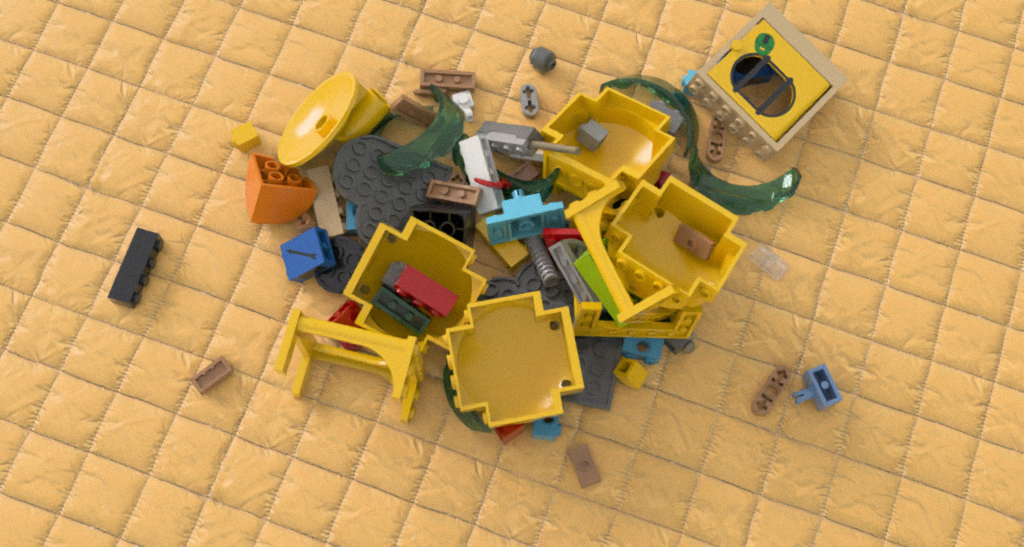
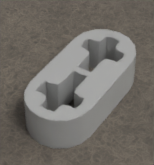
M525 84L520 89L522 114L525 118L533 119L538 115L537 91L532 84ZM527 90L531 93L529 99H527ZM528 104H531L533 112H529Z

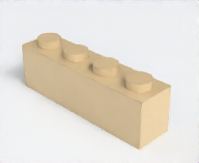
M328 165L306 170L307 177L317 189L313 204L318 227L327 230L329 239L345 236V233H347L346 223L341 221V216H344L342 205L337 203L340 195L338 189L334 188L332 171H330Z

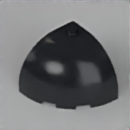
M446 202L422 203L410 207V216L473 248L476 208Z

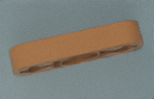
M715 114L710 122L706 159L712 164L719 163L723 158L728 127L721 121L720 129L717 128L718 121ZM714 134H719L722 137V140L716 142L713 140L712 136ZM714 147H718L716 152V158L713 157L712 154L714 151Z
M778 366L772 372L751 405L754 415L762 417L770 411L791 378V372L787 367ZM782 371L785 373V378H782L777 384L775 382L779 377V374L777 373H781ZM768 386L776 389L775 396H769L766 393ZM764 399L768 400L763 406L765 410L759 411L756 404H760Z

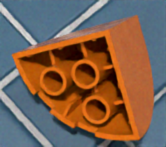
M251 153L245 185L246 207L250 222L256 224H282L300 217L310 208L317 193L315 185L308 177L304 178L301 176L297 168L286 167L275 162V158Z

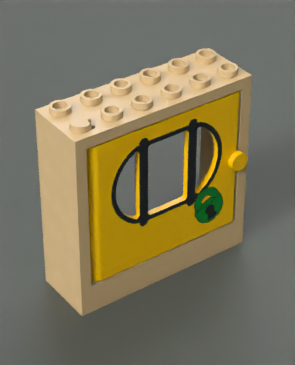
M769 2L693 76L686 86L693 95L702 101L706 108L715 113L719 121H723L728 126L731 133L736 134L741 139L744 146L749 147L755 156L765 163L849 79ZM755 25H757L742 41H740V39L743 36H745ZM730 49H732L708 74H706L708 70H710ZM747 57L761 58L762 60L735 85L733 71L737 63ZM765 64H769L785 82L757 108L740 92V89ZM790 86L792 99L789 107L779 114H764L763 111ZM824 92H826V94L776 143V141L797 121V119Z

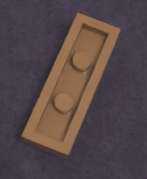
M421 69L420 89L446 88L447 90L454 91L469 90L475 92L476 72Z
M403 94L390 105L392 112L433 134L445 123L443 116Z
M431 179L425 197L429 200L478 208L484 191L480 187Z

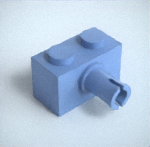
M826 364L807 370L802 375L807 388L792 393V398H797L794 400L795 404L798 405L813 399L819 412L837 405L843 400Z

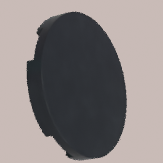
M338 236L329 239L336 265L317 274L315 277L317 283L326 291L343 294L365 249L352 238Z

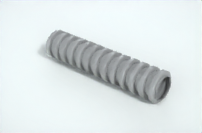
M540 235L523 238L539 276L543 281V285L545 287L557 285L560 277Z

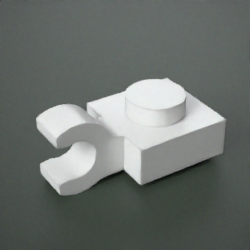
M466 90L453 94L452 100L457 114L463 112L466 123L474 121L471 109H475V105L470 91Z

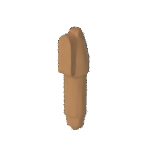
M446 88L415 89L413 91L418 96L444 97L448 95Z

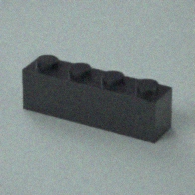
M137 227L107 296L110 301L131 309H135L136 304L140 303L142 290L147 286L150 271L154 269L157 262L156 257L164 246V240L158 233Z

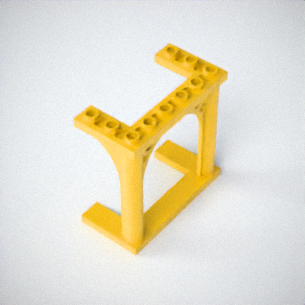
M611 179L604 183V187L600 190H593L586 194L587 198L571 203L564 213L567 219L574 220L620 311L616 315L619 322H661L680 310L661 306L656 308V306L680 294L678 286L669 285L634 305L603 244L601 227L607 231L610 224L628 201L622 202L620 204L621 207L618 209L606 207L611 198L627 189L623 181Z
M570 220L568 228H577L574 220ZM601 227L603 238H605L604 236L607 231ZM574 295L575 321L572 327L574 336L689 339L703 314L702 305L693 308L684 306L679 312L669 317L670 323H630L620 328L615 321L598 320L602 311V302H581L579 304Z
M292 309L274 369L277 374L286 376L296 344L302 354V358L291 391L295 398L302 399L313 359L374 373L383 377L393 386V401L401 403L400 422L409 424L410 419H414L416 408H413L414 402L419 400L421 389H418L419 383L424 381L426 374L417 337L408 335L407 339L304 316L301 310ZM314 335L367 347L382 358L320 344Z

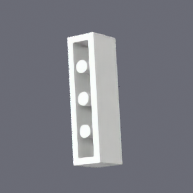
M476 135L460 141V154L464 159L465 172L468 175L470 186L480 187L484 191L479 206L476 208L478 214L486 215L502 210L501 201H505L502 189L486 187L474 181V177L490 182H499L487 135Z

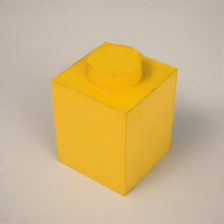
M250 121L230 131L233 136L230 140L235 149L239 147L241 153L261 144V140Z
M626 357L621 358L613 371V374L625 386L638 390L649 374L636 360Z

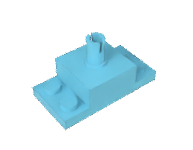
M518 189V196L517 190H514L512 192L513 199L501 201L503 214L485 218L490 246L541 235L544 228H565L562 201L543 205L540 193L524 196V191Z

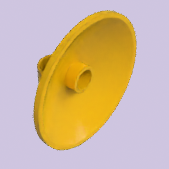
M341 72L333 75L320 84L303 101L290 119L280 139L278 159L286 167H297L321 153L335 139L345 144L347 141L361 135H369L391 110L390 105L373 89L369 88L367 90L352 73Z

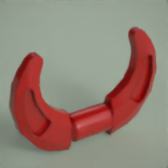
M474 177L475 182L490 188L505 189L510 188L512 185L508 180L499 177V182H490Z

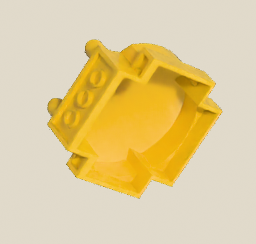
M606 87L596 99L578 92L541 130V135L545 139L543 142L580 147L581 154L573 155L545 150L543 152V179L550 182V189L553 193L561 194L566 190L581 199L587 198L586 194L593 190H600L604 187V183L611 179L623 181L627 189L611 198L606 207L613 209V204L618 200L629 199L643 179L652 185L657 182L662 171V164L674 152L676 138L667 134L670 128L671 117L609 87ZM591 119L609 131L604 142L594 153L576 140L579 134L577 131L584 122L587 124Z
M671 175L661 189L643 179L610 224L604 236L609 239L608 254L613 259L612 262L625 288L629 292L644 300L669 285L678 286L680 294L656 306V308L661 306L670 309H683L684 306L693 308L706 301L711 303L747 246L746 242L730 233L739 219L738 216ZM680 224H686L715 242L709 260L704 261L674 242Z
M413 216L410 217L403 232L386 223H380L343 292L344 295L364 305L355 324L369 331L407 339L408 335L417 337L421 353L423 354L427 352L430 346L429 340L449 350V347H445L443 335H446V329L468 325L469 322L466 323L464 310H468L467 304L480 302L477 300L479 295H484L489 286L486 283L487 278L468 267L469 265L472 266L477 258V255L474 254L476 250ZM393 261L396 263L401 261L406 265L409 264L459 296L448 316L440 320L432 316L424 308L416 306L431 317L430 323L420 336L371 303L382 287L380 282Z
M540 291L467 304L468 310H464L466 323L470 322V324L447 328L446 335H443L444 345L449 347L450 355H446L448 367L454 373V375H450L453 390H457V395L454 396L455 407L460 408L461 413L473 410L477 412L485 411L482 412L484 424L489 425V429L511 424H525L538 419L563 415L561 396L579 393L584 390L569 307L544 310Z

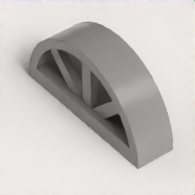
M564 239L548 248L579 304L581 302H601L573 264L588 249L585 242L577 239Z

